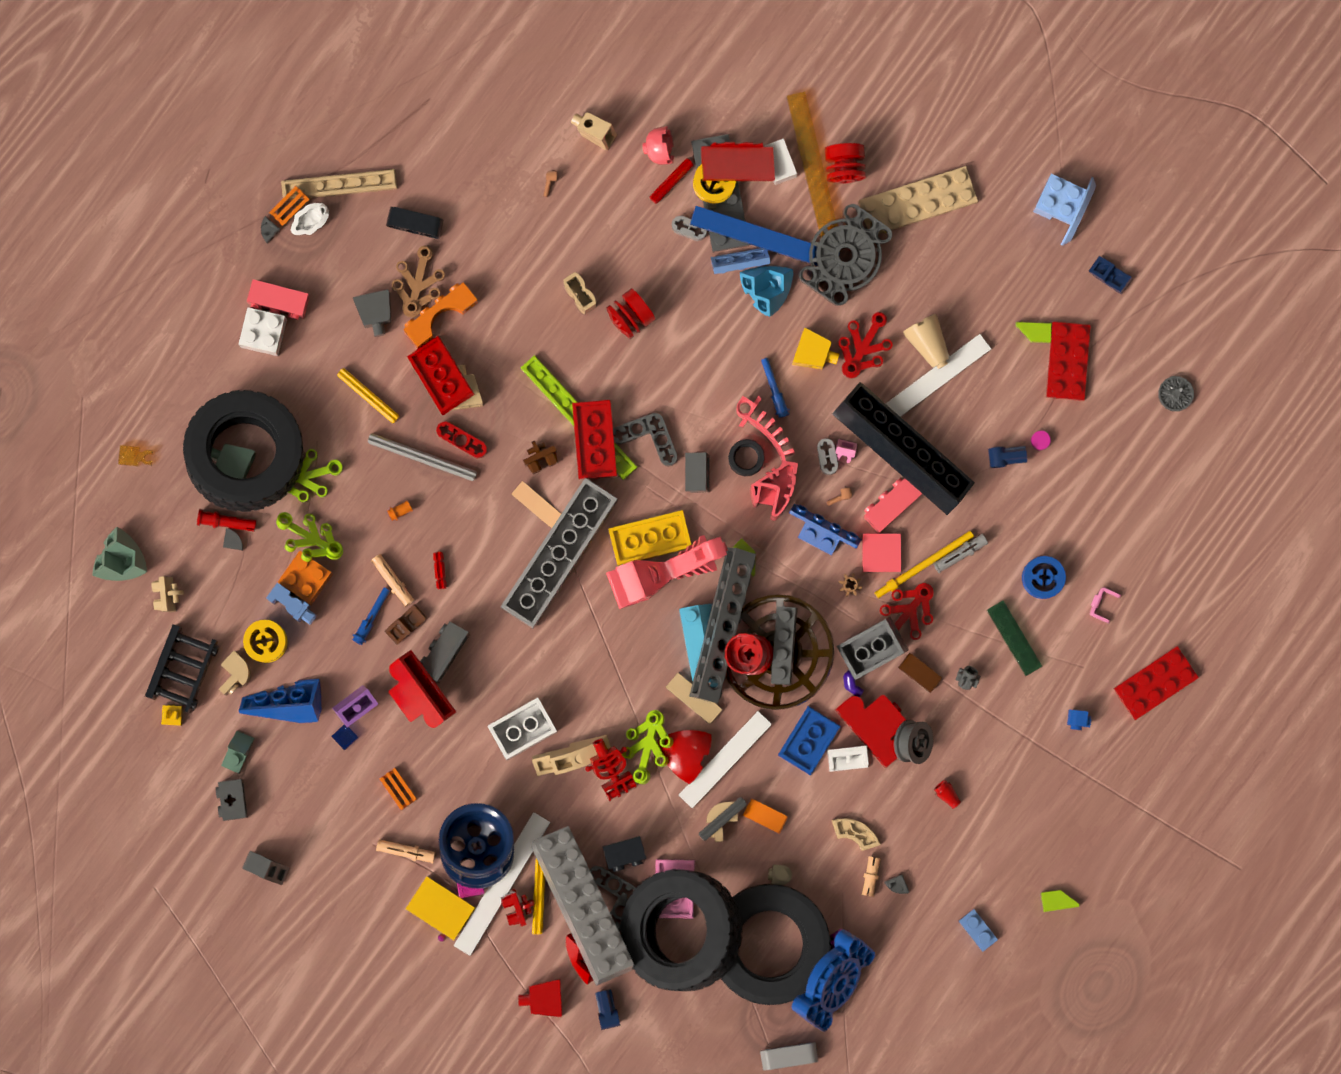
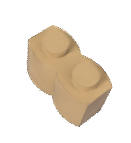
M574 272L563 279L567 294L575 300V305L581 313L587 314L596 308L595 297L590 290L585 288V283L579 274Z

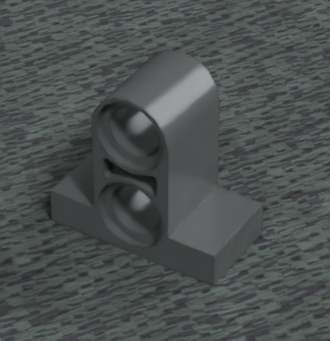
M249 851L242 869L260 878L280 885L283 884L290 868L252 851Z

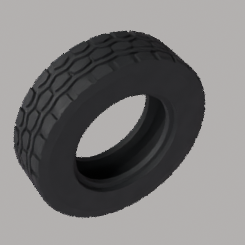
M236 390L230 391V393L225 392L216 398L210 399L195 412L196 415L191 418L184 435L183 455L188 476L194 487L205 499L211 503L213 502L218 507L227 508L230 511L251 512V510H261L266 506L269 507L277 503L278 500L287 495L288 491H291L301 473L304 451L302 435L297 420L285 405L280 404L272 396L269 397L267 394L258 391ZM237 424H252L264 429L273 438L276 445L275 457L270 466L261 474L251 478H234L223 473L215 465L211 457L212 447L216 438L225 429Z
M681 869L661 871L654 874L653 877L644 880L641 885H638L626 902L620 923V936L634 963L633 970H635V973L641 979H645V982L669 991H696L704 987L707 988L714 984L715 981H719L734 964L733 961L736 960L739 947H741V933H743L740 910L737 908L738 905L729 890L722 886L721 882L707 874ZM680 898H687L693 901L703 912L707 925L706 939L696 956L686 962L676 963L667 958L661 951L656 938V925L661 912L668 904Z
M762 884L752 886L737 893L733 897L738 905L737 908L740 910L742 926L752 916L761 912L776 911L785 914L795 922L800 930L803 942L802 953L798 962L790 971L777 977H762L752 973L742 963L738 953L736 960L733 961L734 964L728 972H725L721 980L735 994L753 1003L780 1005L794 1001L797 996L806 993L808 979L818 961L831 949L830 933L823 914L806 895L783 885Z

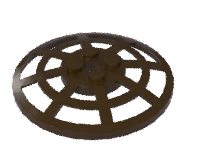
M777 594L757 598L746 604L742 608L741 619L750 627L746 633L753 634L755 632L757 635L765 637L774 649L775 630L766 633L760 626L768 621L775 620L776 613L766 615L756 622L747 613L769 602H776V608L784 607V602L795 603L812 613L806 622L798 617L796 623L801 627L795 633L792 673L799 681L787 687L775 684V687L763 684L759 679L766 672L772 674L771 664L767 671L759 675L746 674L748 679L738 685L731 672V668L727 666L726 670L728 683L740 697L755 706L770 710L793 708L812 698L825 684L834 659V642L831 630L822 615L812 605L799 598ZM817 620H819L826 632L829 649L818 648L816 636L811 629ZM806 632L811 639L813 650H802L799 640ZM751 652L750 656L754 657L755 653ZM813 657L810 668L804 674L798 667L802 658ZM818 657H829L825 673L815 687L809 678L816 668ZM754 684L764 691L774 693L773 704L758 701L749 696L745 691ZM802 685L810 692L797 701L781 704L782 693L793 691Z

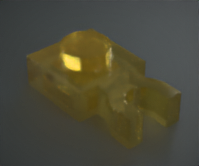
M120 445L118 465L138 467L139 462H142L145 465L152 466V461H146L145 456L148 454L153 455V451L145 450L140 452V447Z

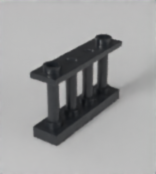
M172 624L145 697L153 700L159 696L185 705V712L191 713V710L195 711L198 700L196 697L212 656H216L218 653V641L212 639L211 644H207L183 635V632H181L182 628ZM183 642L207 651L204 662L176 653V650H174L176 643ZM176 660L200 669L197 680L169 671V668H167L169 661ZM169 678L193 687L190 698L162 689V686H160L162 679Z

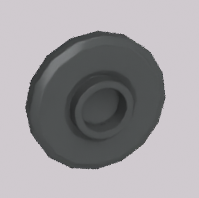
M1172 376L1165 379L1160 385L1158 398L1167 410L1178 412L1186 409L1192 403L1194 390L1191 383L1185 378Z

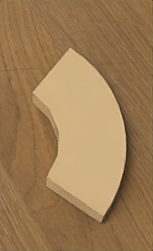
M848 818L831 820L837 839H851L859 845L862 851L881 845L875 833L865 824Z

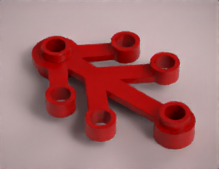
M876 312L872 316V326L863 341H861L858 331L859 323L855 320L848 323V330L851 332L856 354L852 359L849 350L850 340L847 337H841L838 345L842 349L845 359L842 365V373L845 377L850 379L856 378L861 370L882 366L883 358L879 355L874 356L869 361L860 362V360L868 354L891 350L893 344L889 339H884L882 343L869 346L877 330L884 327L887 322V317L884 313ZM881 316L883 321L881 323L877 322L876 317ZM850 324H856L857 328L852 330ZM841 340H846L848 344L842 346ZM883 343H890V347L884 348ZM874 359H880L881 364L876 365ZM848 366H854L855 371L850 372Z
M921 583L915 590H894L891 594L894 601H900L902 598H914V600L910 604L882 605L879 612L882 616L903 613L895 622L898 631L910 618V638L918 640L921 638L922 633L918 627L916 608L920 603L922 604L923 616L921 621L924 625H930L933 622V616L930 614L929 600L933 597V588L927 583ZM922 589L927 590L928 594L926 596L921 595ZM895 592L901 594L899 599L894 598ZM883 607H887L889 609L888 614H884L882 612ZM925 616H929L931 618V621L929 623H926L924 621ZM913 631H918V638L912 636Z

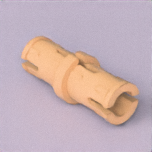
M868 856L861 895L867 896L868 888H870L869 896L874 897L881 859L875 858L873 866L874 857Z

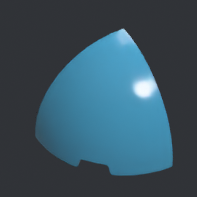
M763 266L740 272L743 290L745 294H750L754 300L753 306L766 316L770 317L775 314L788 296L793 279V269L779 266Z

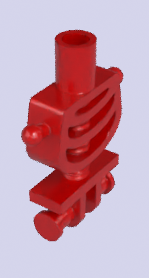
M603 738L595 740L592 744L597 755L590 758L591 766H586L585 770L587 772L593 770L594 774L602 780L611 778L610 781L601 785L608 800L611 801L615 797H621L620 793L622 791L627 794L629 793L628 790L636 788L633 776L629 771L618 776L626 767V760L622 754L627 752V747H622L620 751L615 746L608 749Z

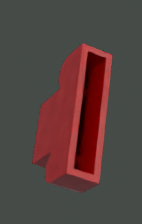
M412 650L399 657L389 666L391 676L399 681L397 685L389 690V694L410 722L423 714L426 724L431 728H436L457 713Z
M881 695L864 709L862 699L857 696H851L835 709L884 768H887L897 759L894 750V740H891V738L896 734L900 724L906 719L900 713L902 709L896 702L891 703L885 695Z

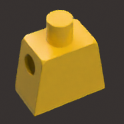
M804 328L792 365L823 369L825 361L836 365L839 354L829 351L831 341Z

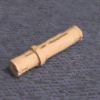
M382 554L377 555L371 560L392 588L391 592L397 595L404 607L410 605L415 599L412 598L405 588V583L399 580L382 557Z
M381 839L378 840L376 851L412 858V861L421 860L432 864L436 855L435 851L420 849L416 845L411 847Z

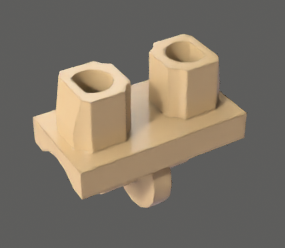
M159 577V580L152 582L153 592H160L161 599L154 600V610L176 612L175 603H179L178 596L184 595L183 590H178L177 583L173 584V577Z

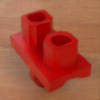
M515 888L511 889L509 894L501 897V902L504 909L511 906L515 907V912L506 914L509 926L520 924L522 927L526 925L522 909H525L526 915L531 914L530 907L535 905L534 900H528L526 895H522V903H520Z

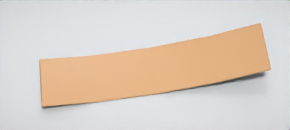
M523 481L512 493L516 499L551 528L561 515L560 512Z

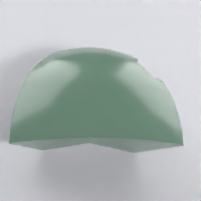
M116 527L105 539V548L95 559L92 575L111 581L137 578L147 572L146 561L136 542L125 531Z

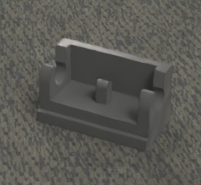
M706 452L685 453V491L690 493H709L710 455Z

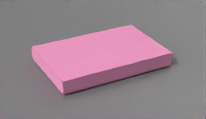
M656 859L655 874L672 869L694 871V860ZM687 898L677 899L664 908L659 918L693 919L694 902Z

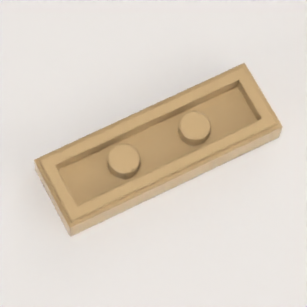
M677 673L666 688L707 723L711 724L722 709L715 703L689 697L692 684Z

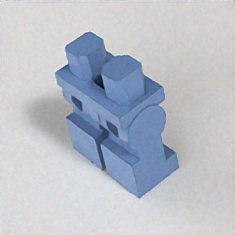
M276 583L266 599L274 605L277 601L280 602L298 622L304 620L311 625L317 617L316 614L309 610L311 606L297 598H292L293 594L289 590Z

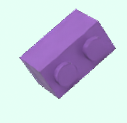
M362 685L332 709L343 724L349 727L377 706L378 703L369 690Z

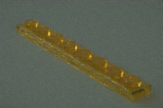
M801 92L788 95L786 98L819 231L829 222L835 221L836 218L806 93ZM837 223L828 226L827 229L831 230L834 227H838ZM823 231L819 234L820 238L824 235Z

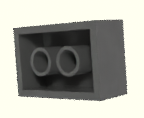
M891 617L836 646L855 680L909 650Z

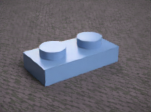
M974 909L959 920V923L982 952L998 940Z

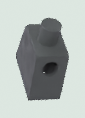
M389 290L353 297L364 327H372L374 337L386 335L384 324L391 323Z

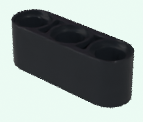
M390 207L386 226L439 239L444 220L415 211Z

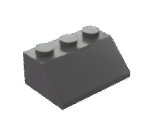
M450 621L448 625L444 623L439 631L441 636L437 641L434 639L429 647L431 652L427 657L423 656L420 661L432 679L437 683L441 682L470 636L469 632Z

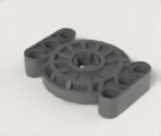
M849 204L843 209L844 219L829 222L815 234L809 249V262L811 266L804 267L799 272V279L802 283L835 306H841L847 302L848 295L846 291L859 289L875 277L882 259L880 244L887 243L892 238V231L889 227L856 204ZM851 207L857 211L855 218H850L847 215L848 208ZM864 219L872 221L870 229L863 227L862 222ZM832 224H838V227H834L831 230L827 229ZM880 230L887 232L888 237L886 240L879 239L878 232ZM823 231L824 235L820 238L819 242H815L818 235ZM814 246L816 247L815 258H813L812 254ZM842 248L850 249L852 259L849 262H843L839 259V251ZM875 252H878L877 264L874 263ZM875 268L872 275L867 278L866 276L870 273L871 269ZM805 270H810L813 274L812 279L809 281L803 278ZM860 280L864 281V283L860 284L859 286L853 287V283L859 282ZM820 281H825L828 284V289L825 292L820 291L818 288ZM836 292H841L844 296L843 301L840 303L834 300Z

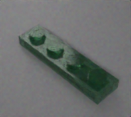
M1001 601L986 610L1025 677L1043 667L1005 602Z

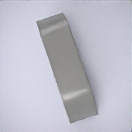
M677 216L673 219L672 230L676 234L694 241H701L705 238L707 230L701 228L703 234H699L698 237L695 236L694 231L690 230V228L698 229V227L690 225L691 219L684 216ZM683 221V225L687 226L688 229L682 227L678 230L675 223Z
M822 439L817 445L820 468L824 474L832 475L838 468L835 446L830 439ZM823 443H827L828 446H831V448L828 449L829 455L827 456L825 455V451L821 450L820 448L823 446ZM827 458H829L830 463L834 464L835 466L832 467V471H828V468H824V466L827 464Z

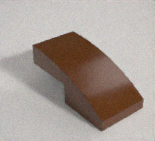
M414 604L400 618L396 619L385 630V633L398 645L428 618Z
M911 653L906 656L898 667L929 693L933 691L942 679L941 676Z

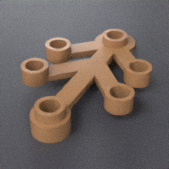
M421 246L417 251L419 264L415 280L410 274L405 261H399L396 264L397 271L403 275L412 290L411 297L407 295L403 289V282L399 279H395L392 282V288L394 291H397L404 302L402 310L409 318L417 317L421 312L422 306L432 300H436L441 295L438 288H431L428 295L418 300L421 291L436 282L443 281L445 278L444 272L441 269H437L432 276L423 281L427 261H430L433 257L432 249L429 246ZM427 250L429 253L427 256H423L421 252ZM400 264L406 266L404 270H399ZM438 272L443 274L440 279L435 277ZM396 282L401 283V287L398 289L394 287ZM433 291H437L438 296L433 297L431 296V293ZM414 305L415 310L409 311L408 307Z

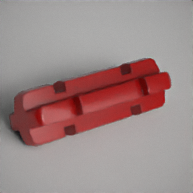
M443 552L433 553L435 579H437L436 588L438 590L447 588Z

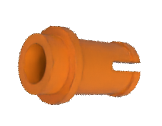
M406 500L394 508L389 507L390 509L387 512L392 521H397V518L413 510Z

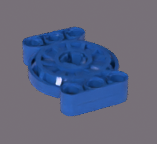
M845 929L840 930L835 937V948L825 954L815 965L808 979L806 993L794 999L792 1010L819 1030L827 1031L833 1021V1012L849 1000L859 982L861 968L872 963L875 952L860 938Z

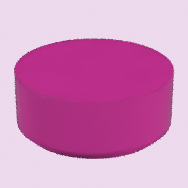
M1037 431L1031 437V445L1036 450H1044L1050 444V436L1045 431Z

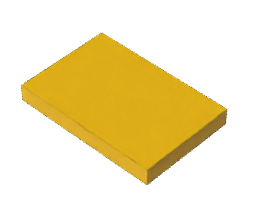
M426 876L405 909L455 941L475 910V907Z

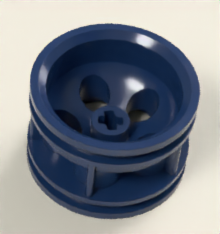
M471 803L455 809L444 820L439 832L440 855L444 870L452 880L464 887L481 889L498 883L508 874L514 860V840L512 827L502 812L487 804ZM470 826H479L481 833L477 837H472L467 831ZM492 835H497L501 838L500 843L496 846H490L487 842L488 838ZM460 840L465 844V848L462 851H456L451 847V844L454 841ZM487 857H495L497 861L489 866L484 864V860ZM465 860H471L475 866L468 868L461 864Z

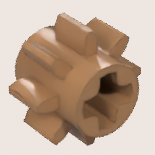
M854 573L851 577H847L844 574L845 581L838 582L842 585L839 591H845L846 597H848L849 593H853L856 596L855 590L862 589L861 586H858L861 578L856 580ZM848 580L850 583H855L853 590L845 587Z

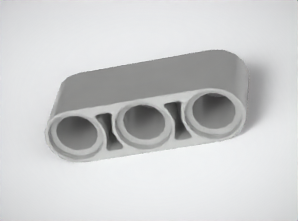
M816 1042L760 1051L763 1071L819 1062Z

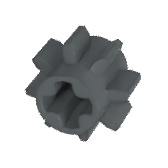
M966 666L964 669H959L955 680L959 681L958 685L962 689L970 690L972 687L977 688L981 676L978 675L977 669Z

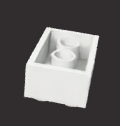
M539 698L532 700L487 726L506 760L513 758L557 733Z

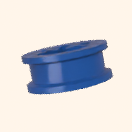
M1049 556L1037 557L1028 562L1023 569L1022 584L1025 590L1035 598H1051L1057 595L1065 585L1066 573L1064 567L1055 558ZM1038 564H1047L1056 572L1053 575L1049 569L1045 570V576H1048V579L1045 580L1044 586L1051 584L1052 581L1055 582V586L1050 591H1040L1032 584V580H1034L1038 586L1043 585V580L1039 579V576L1043 575V569L1038 570L1035 574L1032 573L1033 568Z

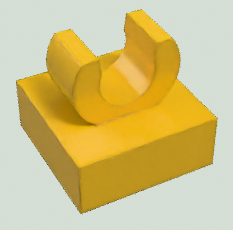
M163 705L161 725L182 726L183 706Z

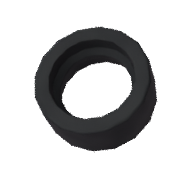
M744 439L736 442L731 447L728 460L731 469L736 474L745 477L752 476L760 471L765 456L761 445L756 441ZM742 447L753 448L757 453V463L750 469L741 468L735 461L736 452Z

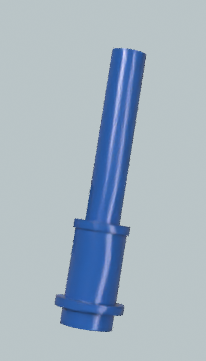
M764 358L761 362L773 394L771 399L776 409L775 415H778V418L786 417L789 415L788 411L790 409L786 406L783 393L779 391L769 359Z
M384 587L366 620H362L356 634L352 635L354 642L360 645L366 643L365 639L374 626L372 623L390 592L387 588Z

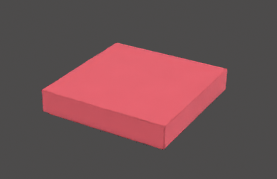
M862 534V572H901V534Z

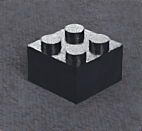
M640 836L603 846L608 868L613 869L614 872L625 869L624 865L632 863V867L644 864L643 860L646 859Z

